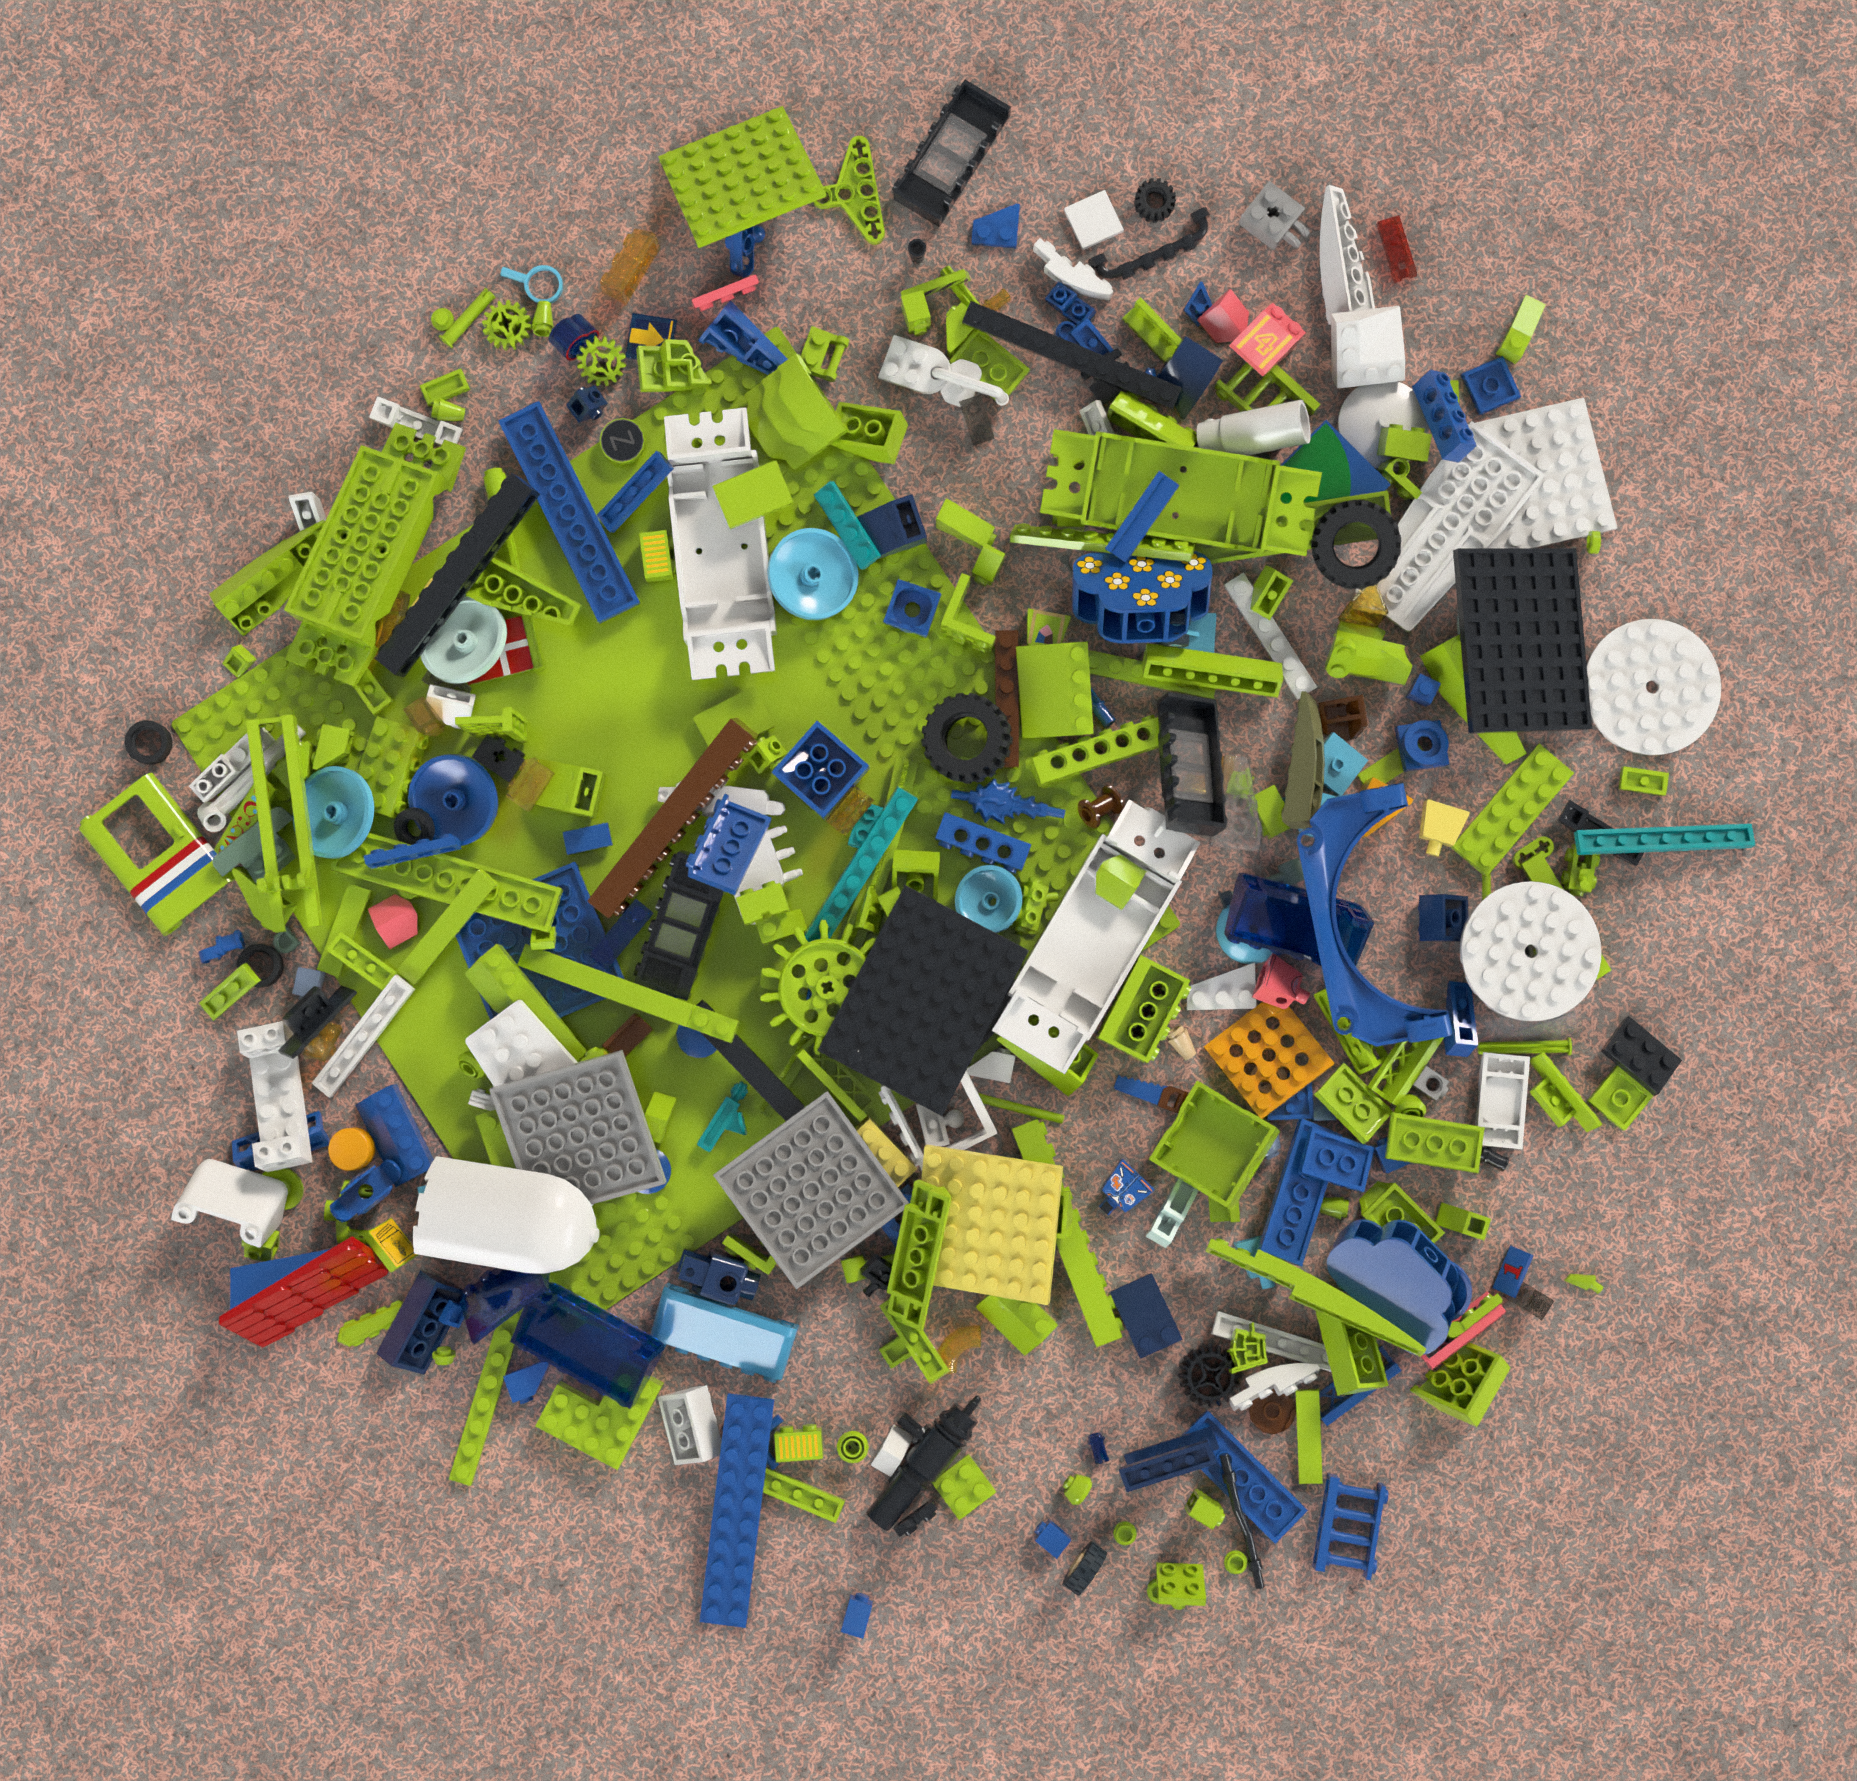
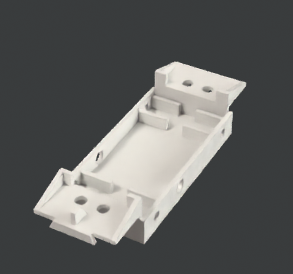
M1128 800L1107 836L1102 834L1098 838L1006 993L1011 999L992 1031L1065 1074L1084 1042L1089 1041L1182 883L1180 879L1200 842L1185 833L1167 830L1163 814L1150 807H1145L1144 809ZM1136 836L1144 838L1145 843L1143 846L1135 845L1134 838ZM1156 848L1164 850L1163 858L1155 857L1154 850ZM1118 855L1124 856L1147 871L1122 911L1095 894L1097 870L1103 861ZM1032 1014L1037 1015L1039 1018V1023L1036 1026H1032L1028 1022V1017ZM1050 1027L1058 1028V1037L1052 1038L1049 1036L1048 1030Z

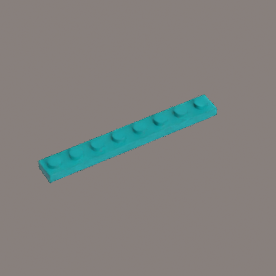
M899 786L896 787L804 933L808 942L820 939L819 925L821 920H826L828 938H831L918 800L917 797Z
M1752 824L1577 830L1574 832L1577 855L1743 849L1755 846Z

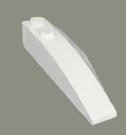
M1331 185L1325 188L1320 229L1322 296L1325 301L1328 325H1331L1332 313L1375 308L1369 273H1363L1362 269L1363 253L1362 251H1357L1354 241L1358 238L1356 230L1353 229L1348 221L1351 218L1344 191Z

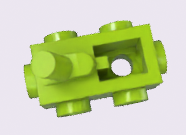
M1572 844L1571 848H1567L1564 860L1568 862L1567 871L1564 870L1562 872L1561 884H1565L1564 890H1569V894L1572 896L1583 897L1584 893H1591L1592 889L1596 886L1597 877L1594 876L1595 867H1598L1600 863V854L1584 855V861L1579 862L1576 844Z
M1029 877L1028 882H1023L1021 885L1022 907L1018 917L1011 924V926L1015 927L1014 931L1022 934H1028V931H1037L1042 912L1047 905L1046 902L1058 901V893H1048L1049 887L1042 885V881L1036 878Z

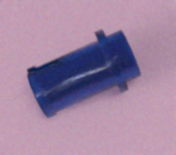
M1101 1432L1090 1434L1087 1444L1091 1446L1095 1464H1102V1460L1105 1462L1109 1461L1110 1459L1104 1444L1105 1437L1102 1436Z

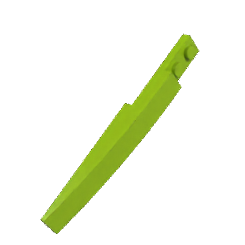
M525 944L517 964L531 971L729 1043L733 1042L740 1021L548 951L542 949L532 950L531 945Z
M1220 1238L1210 1239L1205 1252L1291 1289L1289 1299L1418 1356H1422L1425 1353L1426 1348L1398 1327L1315 1276L1259 1249L1255 1256L1252 1257L1249 1251L1243 1248H1237L1236 1250L1228 1246L1229 1243Z

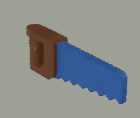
M1119 1074L1114 1085V1089L1151 1102L1158 1107L1177 1114L1189 1093L1172 1086L1164 1085L1161 1087L1159 1084L1154 1085L1152 1082L1148 1084L1146 1081L1141 1082L1139 1079L1135 1081L1133 1078L1128 1079L1126 1076L1121 1077ZM1176 1092L1179 1094L1174 1108L1167 1106L1170 1095Z

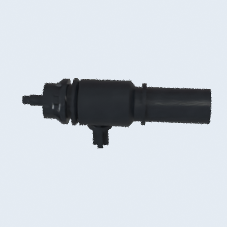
M975 1396L964 1408L954 1403L949 1410L942 1411L939 1414L941 1420L934 1419L935 1427L933 1429L927 1424L922 1427L907 1413L899 1419L897 1423L914 1438L912 1440L914 1446L905 1455V1465L898 1467L889 1478V1484L866 1511L869 1518L880 1528L889 1531L919 1493L927 1490L926 1485L929 1482H936L960 1453L962 1447L966 1446L964 1440L969 1441L971 1439L972 1430L978 1423L972 1413L981 1401L979 1396Z

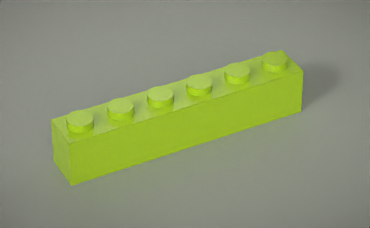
M1150 643L1146 645L1142 661L1143 678L1276 698L1279 696L1283 683L1282 663Z

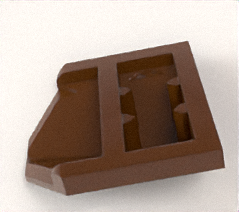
M1363 695L1318 703L1322 730L1326 735L1334 732L1344 741L1357 739L1368 726Z

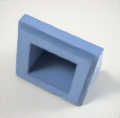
M1313 1097V1121L1337 1120L1317 1097Z

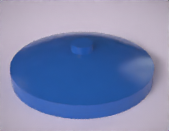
M445 754L432 758L417 770L410 783L408 794L409 808H420L430 815L435 826V834L432 840L438 839V836L443 834H452V836H456L460 840L461 846L467 845L484 836L494 823L498 810V796L495 784L484 767L467 756ZM415 821L416 825L421 830L420 825Z

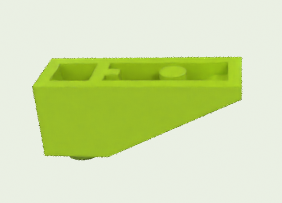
M1525 295L1496 355L1503 356L1504 359L1514 364L1521 359L1546 304Z
M244 866L234 867L231 872L254 917L261 922L260 924L264 928L272 930L268 895L258 892L257 884ZM282 895L286 925L297 906Z

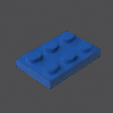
M1311 1127L1308 1129L1298 1173L1362 1193L1365 1191L1374 1147Z

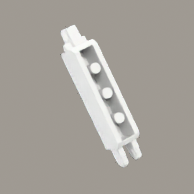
M724 785L722 789L719 788L714 791L713 795L715 798L713 801L699 811H702V816L713 817L715 814L713 812L717 799L722 800L724 794L729 795V801L766 816L782 815L786 808L785 804L781 803V801L769 800L770 795L766 790ZM659 787L658 801L664 803L676 787Z

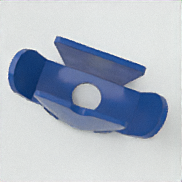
M386 1160L377 1168L374 1165L354 1176L340 1192L342 1196L330 1204L333 1216L340 1222H346L355 1214L367 1213L390 1194L393 1188L392 1185L402 1176L400 1167L394 1161ZM363 1184H369L373 1188V1195L368 1199H363L358 1194V1189Z

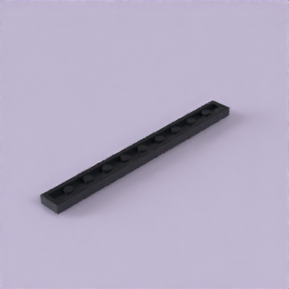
M970 301L962 321L964 325L1173 410L1181 391L1179 386L973 301Z

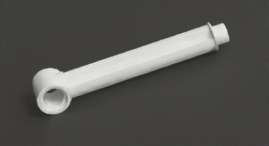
M297 725L299 742H301L300 739L306 734V732L299 725ZM283 734L263 753L266 776L276 767L275 763L280 758L286 756ZM252 766L245 770L214 802L203 803L198 808V817L206 830L217 832L224 828L227 821L226 817L246 797L254 783Z

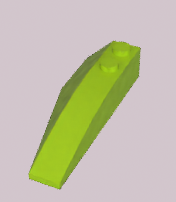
M1459 634L1419 657L1431 678L1441 683L1438 689L1441 696L1467 722ZM1516 732L1477 733L1506 765L1527 754Z
M496 944L478 958L465 973L495 1012L499 1014L515 1001L522 1000L576 1061L585 1056L586 1049L502 945Z

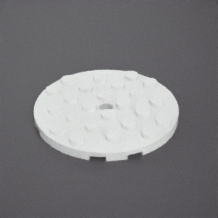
M1642 619L1624 624L1613 630L1598 643L1587 662L1591 720L1606 739L1617 747L1632 753L1654 756L1678 751L1696 741L1708 729L1717 713L1721 697V679L1716 661L1704 642L1693 632L1679 624L1660 619ZM1648 681H1653L1657 684L1656 693H1649L1647 691L1646 684Z
M1520 882L1492 892L1473 909L1462 932L1460 960L1470 988L1487 1007L1511 1019L1542 1021L1568 1012L1578 1005L1589 993L1600 968L1601 942L1593 918L1574 896L1550 884ZM1528 945H1532L1536 949L1537 954L1533 958H1529L1525 954V948Z

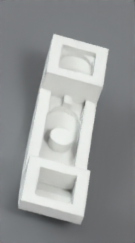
M378 396L369 416L370 419L392 429L395 422L416 429L415 437L421 440L425 433L436 437L434 445L441 446L444 440L457 444L463 430L444 421H436L435 419L400 407L399 404Z

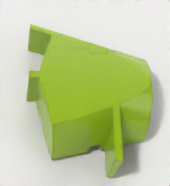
M1254 1322L1249 1324V1332L1238 1328L1233 1331L1230 1349L1227 1350V1352H1230L1235 1365L1234 1368L1229 1369L1231 1374L1268 1363L1265 1344L1266 1335L1255 1332Z

